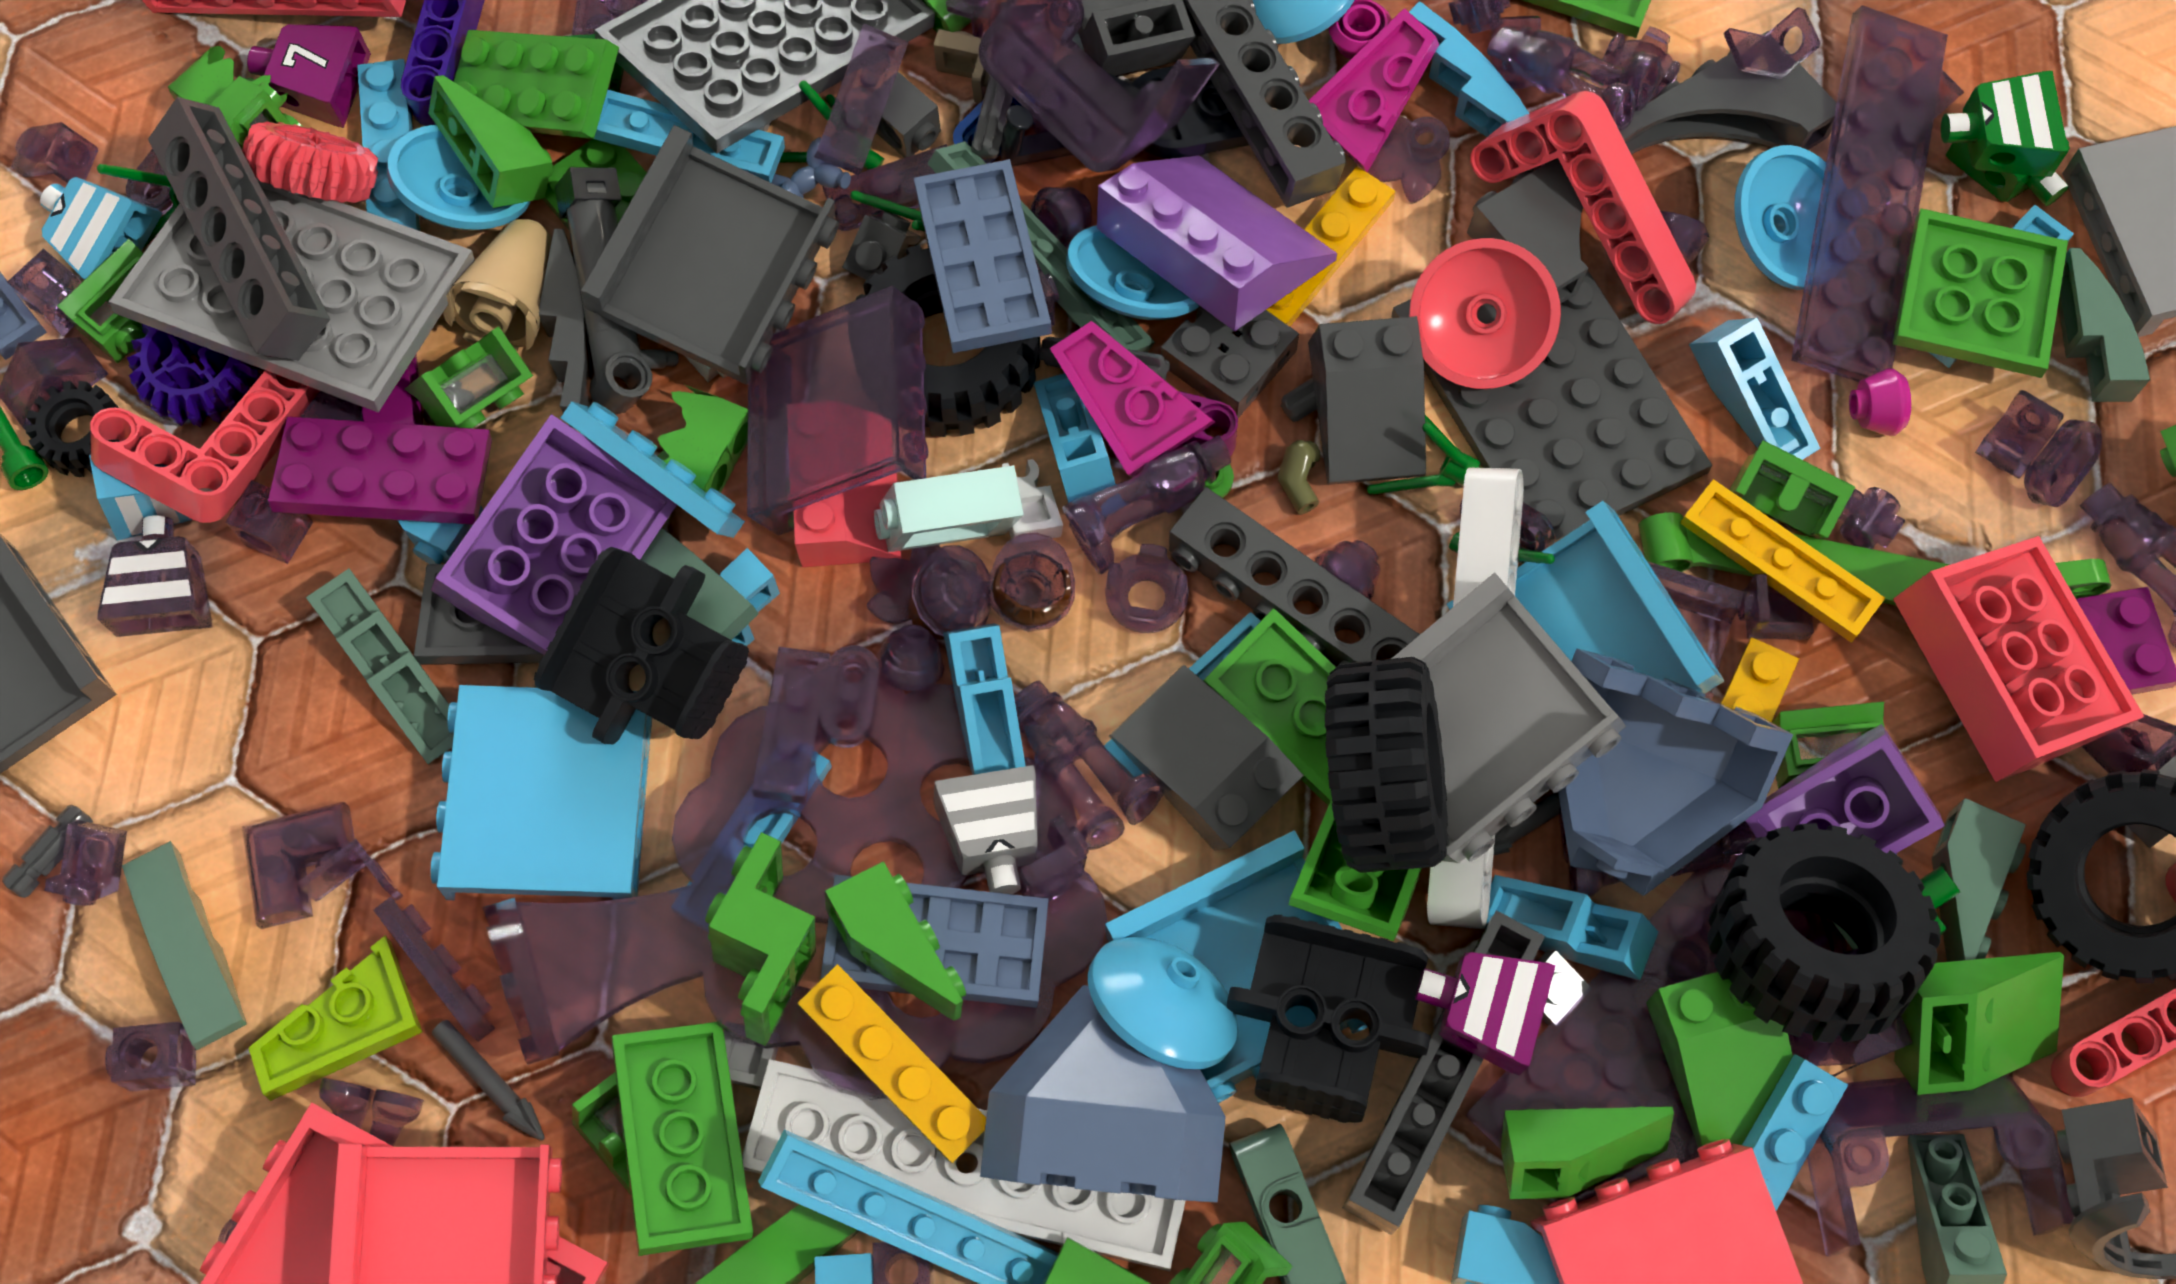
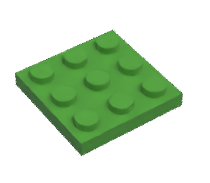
M1921 208L1914 222L1892 344L2042 378L2049 366L2068 241Z

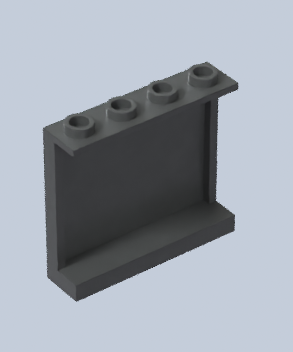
M673 125L581 289L585 308L747 385L754 371L762 373L773 351V346L769 345L775 331L777 329L784 331L788 326L795 310V304L791 303L798 288L806 290L811 283L817 269V262L813 260L820 247L829 248L835 238L839 227V221L835 220V200L828 198L823 207L694 147L692 133Z
M0 534L1 774L117 695L19 551L2 534Z

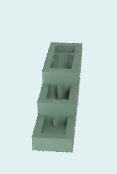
M663 528L660 529L640 559L672 578H675L678 571L684 565L705 574L704 583L687 616L731 640L759 614L754 606L737 590Z
M350 568L308 595L306 599L335 636L340 646L361 672L366 682L426 763H431L444 754L445 751L451 749L454 733H449L448 731L449 703Z
M169 841L122 865L149 946L193 1047L199 1050L247 1025L223 948L212 935L202 901L191 888L178 849Z

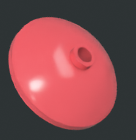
M1480 238L1456 244L1443 251L1430 262L1415 285L1410 303L1409 317L1417 316L1423 359L1434 371L1445 379L1464 387L1492 389L1517 382L1533 372L1544 361L1551 351L1559 332L1561 303L1556 284L1550 272L1535 255L1509 241L1495 238ZM1485 304L1492 305L1497 313L1495 320L1489 324L1483 323L1478 317L1480 307Z

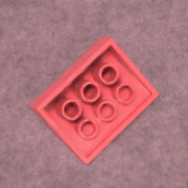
M2039 536L1930 571L1893 598L1995 782L2039 766L2144 717Z

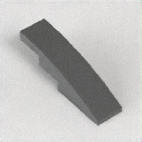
M554 229L540 299L539 316L547 336L553 337L549 362L558 381L564 382L560 408L564 413L571 401L588 407L591 406L590 382L594 376L574 254L564 229Z

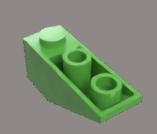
M883 861L825 890V909L853 957L951 1020L955 1021L961 1017L962 997L966 996L964 984L953 966L944 968L935 952L940 949L938 939L927 920L917 921L909 907L910 904L914 903L912 894L900 874L892 877Z
M1639 1106L1629 1108L1505 1110L1500 1148L1509 1199L1567 1198L1667 1151L1674 1115L1673 1107Z

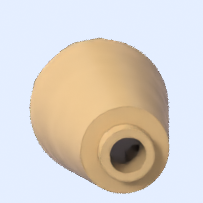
M530 219L511 221L456 280L455 285L450 288L446 295L448 305L443 315L451 327L454 321H456L466 330L463 335L465 340L474 344L499 326L516 351L518 347L526 346V350L532 347L539 332V305L552 238L540 223Z

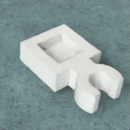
M1033 459L1027 460L1026 476L1017 477L1024 516L1009 530L1012 544L1061 537L1063 523L1051 486L1036 487L1039 467ZM1009 463L1002 464V467L1009 466Z

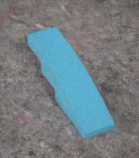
M1420 1L1409 11L1437 37L1439 46L1432 57L1429 78L1458 97L1456 117L1488 137L1503 124L1529 114L1519 96L1493 64L1456 28Z

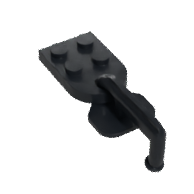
M1199 61L1146 72L1132 84L1109 73L1093 74L1070 80L1064 86L1061 95L1062 107L1069 128L1024 136L1025 130H1028L1033 124V116L1023 106H1011L1006 112L1000 157L1002 161L1010 159L1012 166L1075 154H1082L1096 161H1104L1130 156L1139 147L1151 155L1171 159L1248 146L1249 144Z

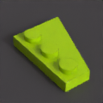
M383 936L372 945L370 949L373 952L352 970L346 967L332 978L331 982L333 985L312 1003L298 1006L248 1047L262 1094L267 1099L272 1101L423 1033L393 945L386 936Z

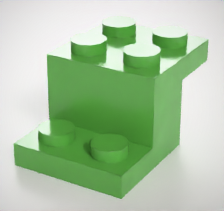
M761 832L753 848L746 845L740 851L731 873L736 878L727 894L719 892L715 896L707 911L705 922L709 924L708 940L711 942L713 962L746 977L738 995V999L743 1001L740 1015L744 1017L746 1037L766 1046L816 953L815 916L774 897L783 881L781 841Z

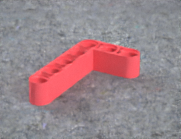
M1577 92L1505 123L1473 148L1470 156L1472 169L1479 178L1489 183L1501 182L1558 158L1637 312L1646 321L1654 324H1664L1672 319L1692 299L1696 291L1694 276L1611 113L1602 98L1594 92Z
M265 370L200 449L130 411L122 408L103 409L95 414L90 422L91 459L94 465L101 471L190 519L201 523H212L220 520L229 512L279 450L287 417L304 418L325 392ZM258 420H266L269 422H260ZM109 440H120V442H110ZM228 454H239L242 456H231ZM156 464H164V465H167V466H166V467H157V466H154V465H156ZM209 488L214 491L204 492L199 489Z
M2176 862L2168 868L2165 876L2166 887L2175 903ZM2176 988L2060 1052L2054 1058L2051 1065V1076L2055 1085L2069 1096H2087L2176 1048V1027L2169 1021L2167 1016V1007L2176 1011ZM2122 1032L2130 1034L2136 1040L2138 1054L2128 1051L2124 1046ZM2077 1056L2086 1059L2093 1069L2092 1080L2087 1079L2078 1071L2076 1066Z

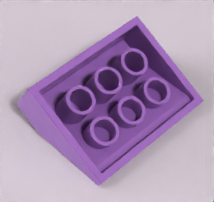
M1199 155L1133 163L1098 185L1097 229L1233 331L1238 330L1337 259L1335 251Z
M551 414L436 576L431 591L472 618L545 655L548 650L547 647L553 641L556 635L555 632L561 626L566 612L569 611L575 595L577 596L583 580L586 579L589 574L588 571L597 560L598 555L603 550L614 547L627 551L640 560L677 504L587 437Z

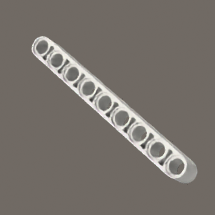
M1468 468L1466 470L1453 607L1494 572L1515 596L1524 491L1521 469ZM1494 844L1487 852L1473 861L1469 862L1465 858L1458 863L1446 854L1443 861L1435 867H1430L1427 915L1430 925L1485 928L1489 913Z

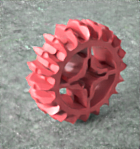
M266 121L253 124L249 128L248 136L244 139L242 152L254 175L260 182L271 184L274 188H281L291 193L302 194L309 198H320L325 201L334 200L340 203L347 201L356 203L369 199L371 190L375 186L378 174V158L367 147H363L357 142L349 141L345 137H338L329 132L318 131L312 127L306 128L296 124L288 125L281 122L272 123Z

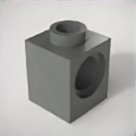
M899 72L864 100L868 127L906 160L910 159L919 150L923 151L929 148L941 131L938 106Z

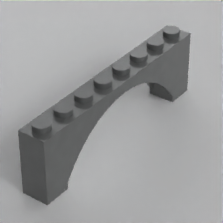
M1767 31L1752 41L1748 38L1743 39L1730 50L1727 56L1717 62L1713 59L1708 60L1694 72L1692 77L1684 82L1674 81L1668 84L1658 94L1657 98L1644 105L1642 102L1633 105L1615 123L1631 155L1655 144L1689 137L1735 138L1771 147L1793 145L1809 150L1829 137L1843 109L1785 47ZM1558 158L1549 161L1535 171L1530 169L1519 174L1509 187L1499 193L1496 191L1488 192L1474 205V214L1467 234L1472 239L1495 238L1509 241L1531 252L1550 272L1559 293L1560 303L1565 302L1578 293L1589 269L1581 260L1579 235L1583 206Z

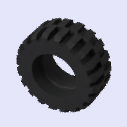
M918 244L907 248V256L898 259L896 255L887 259L881 264L883 273L878 275L874 272L863 284L865 295L861 294L856 297L852 309L854 320L851 322V339L859 375L863 379L865 391L871 401L879 402L881 412L891 420H897L899 416H902L904 428L920 432L921 427L924 426L930 428L931 436L946 437L947 430L959 429L960 436L975 433V425L984 422L985 426L989 428L1001 422L1000 412L1004 409L1008 413H1013L1022 404L1021 392H1030L1036 381L1035 369L1040 367V336L985 347L972 359L952 366H933L912 358L901 348L907 333L921 320L934 314L943 313L929 248L922 250L921 245Z
M1415 657L1340 664L1329 673L1330 675L1327 677L1325 743L1332 810L1343 858L1350 868L1360 873L1435 867L1445 859L1447 854L1448 813L1441 730L1439 728L1438 709L1429 668L1425 662Z
M2143 769L2142 772H2126V770L2108 773L2107 776L2095 780L2091 779L2065 796L2050 811L2040 825L2036 838L2032 842L2028 856L2030 858V866L2026 874L2027 889L2032 891L2034 899L2031 905L2037 920H2043L2049 930L2046 935L2057 948L2061 945L2073 954L2071 960L2083 968H2086L2089 964L2102 970L2101 976L2117 981L2120 976L2135 978L2136 983H2154L2155 978L2169 976L2170 980H2175L2176 915L2164 922L2146 926L2131 925L2110 917L2097 906L2089 894L2085 882V862L2095 842L2107 832L2121 826L2133 824L2149 825L2162 829L2176 838V778L2162 775L2160 771Z
M1817 823L1798 824L1793 831H1791L1789 826L1769 831L1766 837L1756 838L1748 844L1742 855L1737 857L1711 908L1708 919L1711 927L1707 934L1709 949L1712 954H1717L1713 962L1722 980L1729 979L1732 985L1729 990L1741 1004L1746 1001L1755 1008L1754 1015L1768 1024L1771 1019L1783 1025L1782 1032L1796 1037H1800L1802 1033L1811 1034L1813 1041L1833 1043L1837 1036H1841L1843 1042L1865 1039L1868 1033H1881L1889 1028L1895 1019L1900 1018L1933 969L1938 957L1936 949L1941 940L1939 924L1934 921L1937 917V912L1931 897L1922 895V891L1925 888L1922 881L1914 871L1908 873L1902 867L1903 860L1890 850L1888 853H1885L1874 846L1876 840L1863 834L1859 838L1848 835L1847 828L1830 825L1826 830L1818 829ZM1783 910L1808 911L1831 920L1853 939L1861 955L1835 953L1815 945L1792 926Z

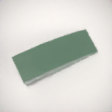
M2069 248L2066 253L2058 303L2066 358H2086L2092 402H2132L2150 381L2144 351L2133 322L2118 294L2100 269L2081 248Z

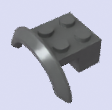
M1067 0L1092 74L1109 73L1117 76L1181 61L1195 38V33L1183 0Z
M2132 1098L2063 1109L2065 1129L2057 1131V1140L2064 1163H2072L2075 1183L2067 1184L2068 1199L2075 1217L2069 1228V1235L2073 1246L2105 1269L2124 1276L2147 1279H2176V1254L2138 1253L2130 1250L2127 1231L2140 1227L2150 1213L2147 1199L2142 1193L2120 1197L2123 1194L2168 1188L2156 1132Z

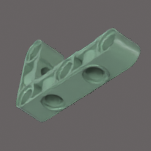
M1279 1123L1230 1142L1229 1148L1263 1238L1293 1266L1287 1275L1279 1276L1281 1283L1347 1284L1283 1126ZM1278 1195H1287L1293 1198L1299 1208L1298 1218L1289 1223L1276 1220L1269 1209V1203L1272 1198Z

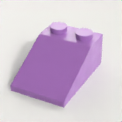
M1883 724L1833 751L1766 797L1762 808L1745 820L1756 838L1766 837L1769 831L1789 826L1791 831H1793L1798 824L1817 823L1818 829L1826 830L1828 826L1834 825L1847 828V834L1857 838L1863 834L1876 840L1874 846L1885 853L1891 850L1895 854L1945 826L1939 811Z

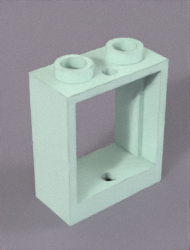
M1015 466L893 483L879 503L880 509L874 510V523L878 539H886L888 553L1005 535L1024 516Z

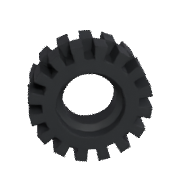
M79 380L77 388L71 381L62 382L64 390L62 392H59L54 386L46 390L51 396L47 401L40 396L37 397L33 403L40 410L38 412L28 411L26 418L33 425H25L26 434L31 438L28 440L31 446L53 469L56 468L59 473L67 476L70 471L75 477H84V468H87L92 474L89 458L91 454V433L89 431L86 436L78 441L65 443L61 439L62 432L66 425L77 417L83 415L93 417L103 409L119 407L97 385L92 387L87 381ZM109 440L110 442H120L119 440Z

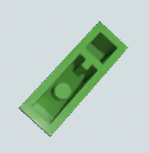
M444 75L434 76L428 114L491 207L497 208L544 199L549 177L553 173V164L550 154L540 146L531 131Z

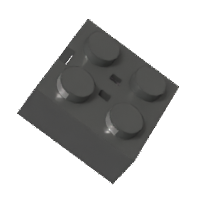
M1199 306L1197 308L1196 321L1192 323L1186 319L1162 345L1161 355L1165 360L1169 361V371L1206 398L1230 405L1239 418L1296 353L1299 333L1265 310L1237 330L1241 333V336L1238 338L1232 333L1233 330Z

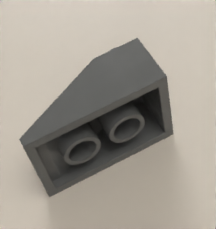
M1417 316L1319 324L1310 338L1308 346L1327 485L1425 476L1426 444L1425 432L1422 429L1425 423L1424 361Z
M1185 665L1181 666L1109 735L1213 850L1231 848L1304 776L1266 734Z

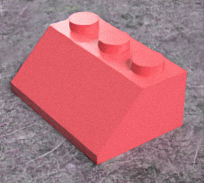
M842 403L790 406L795 547L802 567L902 560L901 551L888 553L886 539H878L874 523V510L880 509L879 503L892 484L898 482L894 420Z

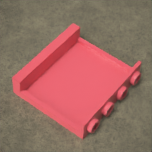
M1730 1139L1713 1141L1699 1147L1697 1151L1700 1157L1681 1164L1678 1158H1671L1652 1164L1646 1168L1648 1176L1628 1183L1625 1177L1604 1182L1594 1188L1597 1196L1576 1203L1575 1197H1568L1549 1203L1542 1208L1544 1216L1530 1221L1532 1228L1542 1233L1560 1284H1803L1752 1147L1731 1144Z
M338 1144L329 1284H557V1275L547 1274L548 1251H558L559 1216H549L550 1193L561 1192L562 1158H552L553 1149L550 1145H540V1147H366L363 1144Z

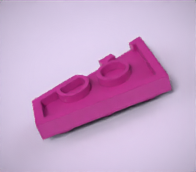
M1405 8L1309 99L1310 103H1314L1318 107L1323 125L1332 140L1339 142L1343 151L1367 173L1439 46L1437 37Z
M1090 321L1050 348L1124 470L1131 477L1215 423L1212 418L1093 321Z

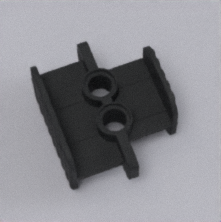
M614 547L603 550L598 555L595 563L590 567L589 574L580 586L581 589L577 596L575 595L561 626L555 632L556 635L553 641L547 647L548 650L545 656L540 660L538 670L534 675L535 686L541 690L551 691L598 717L599 720L593 730L592 737L604 744L613 745L620 739L636 709L672 728L682 738H702L715 724L718 714L724 708L726 699L732 693L734 684L739 680V675L747 664L749 648L741 643L732 641L687 616L704 583L705 574L684 565L678 571L675 578H672L639 560L635 555ZM666 618L671 627V634L667 642L658 646L653 639V628L659 620ZM640 664L645 671L646 680L644 686L634 693L628 685V675L633 667Z
M1282 915L1268 917L1265 922L1263 939L1251 988L1249 990L1231 987L1227 999V1008L1234 1014L1270 1022L1264 1053L1256 1079L1255 1095L1270 1105L1286 1107L1285 1109L1298 1110L1304 1114H1314L1320 1116V1118L1328 1120L1330 1118L1342 1123L1362 1122L1367 1108L1379 1049L1413 1058H1421L1422 1055L1426 1056L1431 1036L1412 1029L1418 1000H1415V995L1423 969L1427 965V954L1417 947L1414 948L1402 942L1396 943L1381 937L1375 938L1364 933L1358 934L1347 929H1337L1335 926H1325L1310 920L1308 922L1297 917H1285ZM1294 1006H1305L1314 1013L1316 1020L1309 1026L1298 1027L1289 1022L1285 1013ZM1347 1019H1358L1367 1025L1370 1034L1362 1040H1351L1341 1032L1340 1024Z

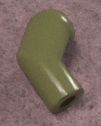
M1297 440L1286 448L1278 473V481L1299 515L1310 512L1319 504L1317 496L1306 479L1310 468L1314 467L1315 462L1320 461L1321 457L1319 447L1312 441Z

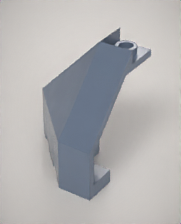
M1576 648L1571 662L1612 710L1615 711L1626 727L1619 732L1622 738L1613 749L1599 758L1592 754L1576 767L1579 771L1578 776L1569 785L1558 791L1570 866L1605 872L1614 876L1642 896H1645L1762 808L1793 734L1757 714L1737 706L1732 710L1706 698L1704 693L1669 679H1655L1633 670V665L1616 658Z
M1083 985L989 1091L980 1177L1035 1185L1067 1186L1074 1189L1118 1194L1155 1196V1198L1218 1202L1226 1116L1200 1069H1182L1169 1066L1151 1059L1134 1049L1121 1039L1105 1022L1091 998L1088 985Z

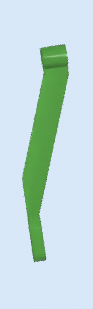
M1666 512L1655 514L1643 519L1638 524L1644 556L1651 568L1678 574L1691 567L1701 566L1756 577L1680 523L1684 517L1680 513ZM1794 534L1884 596L1885 599L1882 603L1896 605L1893 600L1894 597L1927 573L1950 565ZM2102 559L2055 563L2076 599L2099 595L2109 590L2112 586L2106 563Z

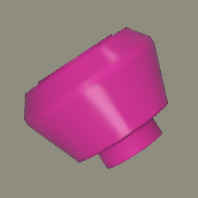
M1355 0L1347 12L1329 27V34L1339 52L1351 60L1392 19L1388 11L1377 2L1372 0Z
M1887 368L1862 379L1857 389L1850 392L1849 411L1852 419H1858L1862 428L1887 436H1896L1908 425L1911 415V392L1906 377L1893 368Z

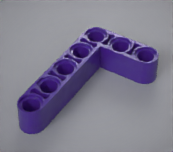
M424 0L400 86L415 119L420 124L425 126L435 125V122L428 114L434 76L444 75L454 82L468 30H477L485 0Z

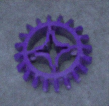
M144 324L141 325L145 338L131 340L136 354L127 357L129 367L133 370L129 377L131 378L132 385L139 393L138 397L146 406H150L157 416L163 419L169 417L180 426L189 419L193 425L201 428L206 416L221 424V412L227 409L232 411L237 405L236 403L248 392L249 386H253L261 376L258 370H261L259 367ZM191 355H195L203 364L204 370L199 369L190 358Z

